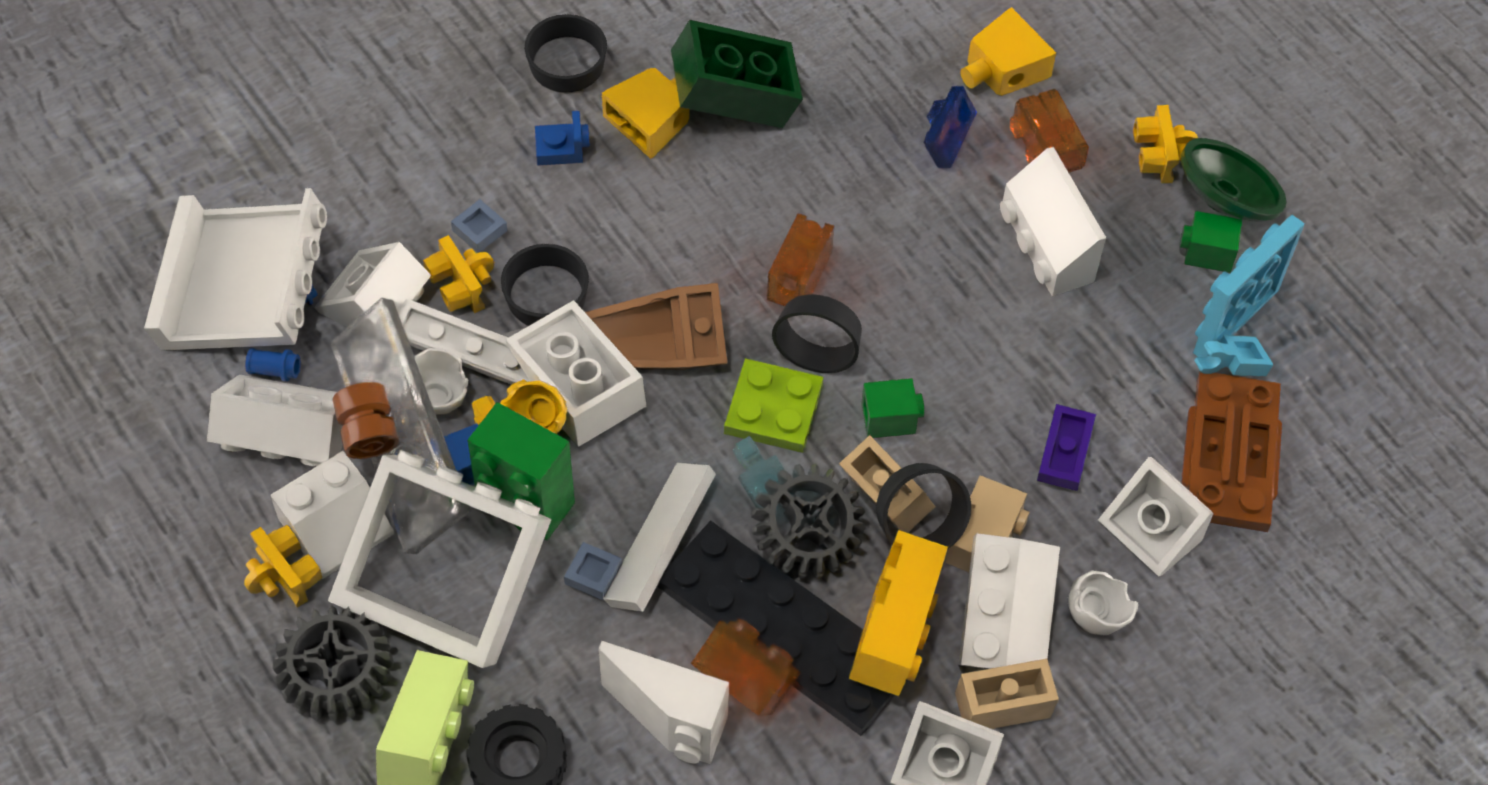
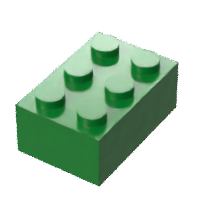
M496 402L467 440L475 487L477 482L488 484L502 491L500 496L502 499L514 504L516 499H523L541 508L539 514L551 519L544 540L548 541L575 504L570 443L550 430ZM515 525L517 529L522 530V527Z

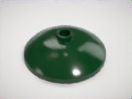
M1208 138L1193 139L1182 150L1181 162L1187 179L1201 199L1213 210L1233 218L1261 222L1276 219L1285 209L1287 203L1286 196L1279 182L1263 165L1245 152L1224 142Z

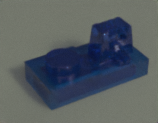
M952 86L945 99L933 102L926 116L931 127L926 133L924 144L937 168L952 167L977 114L964 86Z

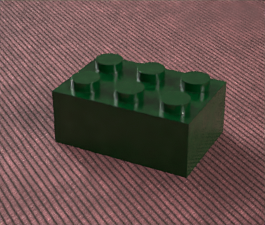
M689 19L671 48L681 108L783 128L803 100L792 42Z

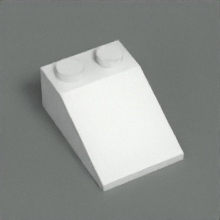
M574 300L506 339L507 346L530 381H544L559 390L566 401L568 411L566 414L567 419L562 429L578 447L646 407L643 377Z
M601 641L599 660L602 686L665 748L674 752L677 758L693 764L699 763V761L711 764L728 719L729 682Z

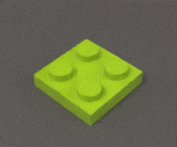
M745 358L724 424V434L803 453L822 390L824 377Z

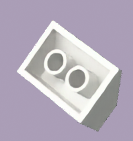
M1054 147L1043 151L1006 183L1003 201L1000 202V210L1005 222L1011 223L1016 231L1017 242L1021 251L1028 253L1034 264L1033 267L1037 280L1041 284L1045 283L1051 296H1055L1094 283L1106 236Z
M238 375L211 393L207 442L221 444L220 447L227 451L238 452L251 449L261 451V456L266 458L282 459L289 456L300 458L301 463L305 465L318 466L341 452L343 446L340 434L343 426L338 424L332 401L333 396L337 392Z
M978 533L973 536L958 665L991 669L1048 658L1060 552L1059 546Z

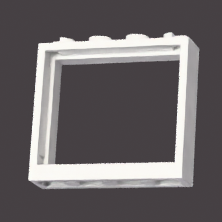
M400 450L399 455H383L328 601L345 609L349 606L350 611L359 615L365 612V617L460 659L468 660L469 663L481 668L495 665L551 519L539 514L541 508L532 505L529 501L516 499L514 504L500 498L502 491L498 488L481 482H477L476 487L462 482L463 474L455 470L439 466L438 470L435 471L423 466L425 459L421 456L412 455ZM399 476L522 527L481 638L357 586Z

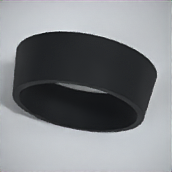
M562 14L546 18L536 24L526 37L524 49L531 73L538 83L557 92H575L589 87L600 77L605 63L607 40L601 28L593 21L578 15ZM560 37H575L585 40L597 50L600 59L593 67L583 73L571 76L550 74L540 69L534 63L537 51L545 43Z
M537 244L520 250L508 260L502 271L501 288L510 311L519 321L530 326L550 314L527 311L511 300V290L515 281L524 272L539 266H556L570 272L581 286L582 292L575 302L581 309L583 308L588 289L589 275L583 260L572 250L556 244Z
M807 294L795 297L787 303L773 327L772 339L777 350L791 363L813 372L837 373L850 368L856 362L859 354L862 327L857 315L842 302L823 295ZM810 315L826 319L841 327L850 336L852 342L840 347H824L813 344L800 337L792 329L788 318Z
M928 463L911 464L892 474L881 488L876 504L878 522L890 544H893L896 535L888 530L887 514L890 503L897 491L905 483L917 476L938 473L942 474L949 483L952 493L951 507L944 522L934 532L922 538L947 546L948 549L951 548L965 532L971 516V498L965 484L956 475Z

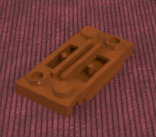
M1201 371L1199 372L1195 406L1189 408L1187 416L1181 482L1214 513L1210 523L1268 532L1271 526L1273 500L1276 499L1278 494L1282 422L1278 420L1281 383L1220 373L1204 374Z

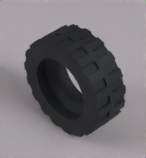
M519 704V706L505 705L502 706V709L492 710L487 713V717L483 720L480 719L475 725V731L470 733L468 739L469 749H466L468 767L474 785H561L563 772H566L567 768L564 736L561 728H557L556 721L551 716L545 715L543 710L537 707L533 709L525 704ZM511 737H525L531 740L539 750V760L536 767L524 776H508L501 772L495 763L497 748L503 741Z

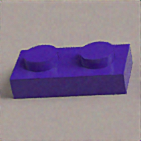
M1056 404L1037 481L1075 491L1078 490L1096 414Z

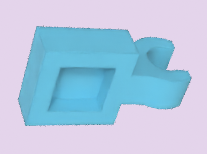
M1223 335L1220 342H1205L1204 347L1209 356L1204 358L1196 357L1194 360L1199 370L1204 374H1212L1224 367H1228L1233 375L1267 376L1273 366L1257 337Z

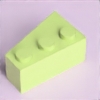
M416 651L376 748L377 785H440L453 739H456L459 733L463 706H469L473 694L474 680L468 679V660Z

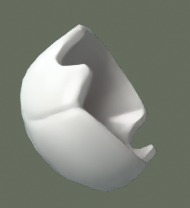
M426 349L414 356L407 370L406 392L415 408H419L421 412L431 415L447 414L462 405L467 393L469 380L465 377L462 361L457 355L444 349Z
M1094 570L1074 580L1068 597L1069 610L1075 622L1085 631L1098 635H1109L1132 622L1138 609V602L1129 599L1127 594L1128 584L1126 582L1113 579L1106 572Z

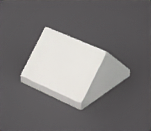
M1148 457L1100 516L1098 521L1154 573L1162 576L1203 540L1214 513L1156 460Z
M919 701L890 783L895 785H987L997 760L1004 734Z

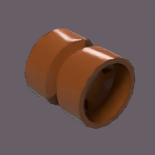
M378 382L357 383L341 389L333 396L332 401L338 424L343 426L340 434L346 456L353 459L373 458L390 452L397 447L399 439L393 417H388L391 408L385 385Z

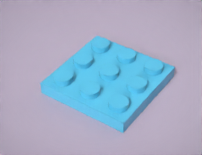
M1294 215L1288 217L1280 226L1274 223L1266 231L1261 239V244L1255 250L1249 247L1240 256L1236 263V268L1230 274L1224 271L1214 281L1210 289L1214 293L1213 297L1206 304L1202 312L1206 317L1195 332L1198 339L1193 353L1197 357H1208L1209 354L1204 347L1205 342H1220L1223 335L1233 336L1279 291L1305 223Z

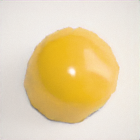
M530 381L517 384L514 390L500 402V404L555 434L559 433L567 419L566 414L568 411L565 399L556 387L544 381Z

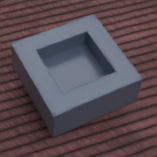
M481 199L451 221L452 231L477 253L484 250L507 232V222Z
M583 542L564 576L565 585L604 600L606 592L622 565V558Z

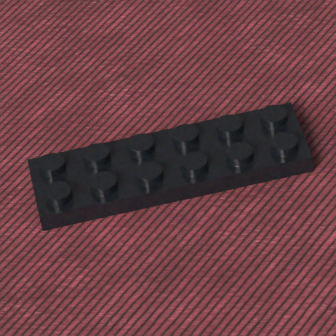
M711 520L664 571L657 585L659 589L858 735H863L895 696L894 694L849 679L862 635V628Z

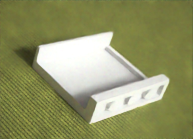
M305 188L302 204L206 210L203 209L194 195L179 196L144 330L160 350L296 344L299 328L304 324L303 309L306 296L312 289L311 274L314 261L318 259L320 253L319 239L321 230L327 223L326 208L320 203L313 190Z

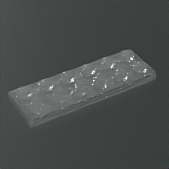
M381 297L330 342L345 387L362 382H378L385 385L391 408L388 417H393L399 444L393 450L383 455H399L400 450L412 455L421 456L425 459L423 466L435 471L438 470L439 466L456 471L395 303L391 299ZM383 455L371 458L375 472H377ZM400 476L397 479L388 503L390 515L402 549L406 554H418L471 512L469 505Z

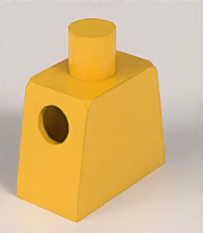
M1011 7L973 37L970 42L967 60L969 65L961 69V78L969 88H974L985 82L997 95L1003 96L1050 78L1056 52Z
M649 68L602 92L603 117L650 159L656 156L689 120V109L681 108L679 104L675 77L669 80L656 68Z

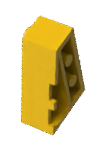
M898 530L874 590L849 679L897 696L900 695L906 680L915 681L922 660L921 656L915 654L917 649H923L929 634L930 625L925 624L926 618L931 619L939 594L934 592L948 549L947 546Z

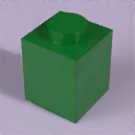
M1195 211L1191 226L1184 225L1181 233L1179 248L1186 249L1184 264L1231 273L1239 249L1242 219Z
M913 378L864 383L861 406L867 437L869 435L872 438L916 434L918 418H924V401L922 393L915 394Z

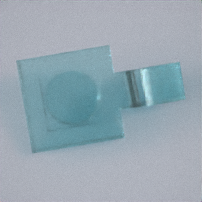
M749 436L736 443V448L733 449L737 460L747 470L738 479L755 507L763 508L755 501L758 493L768 494L764 487L766 481L771 479L778 482L777 474L784 468L776 455L764 460L756 444Z

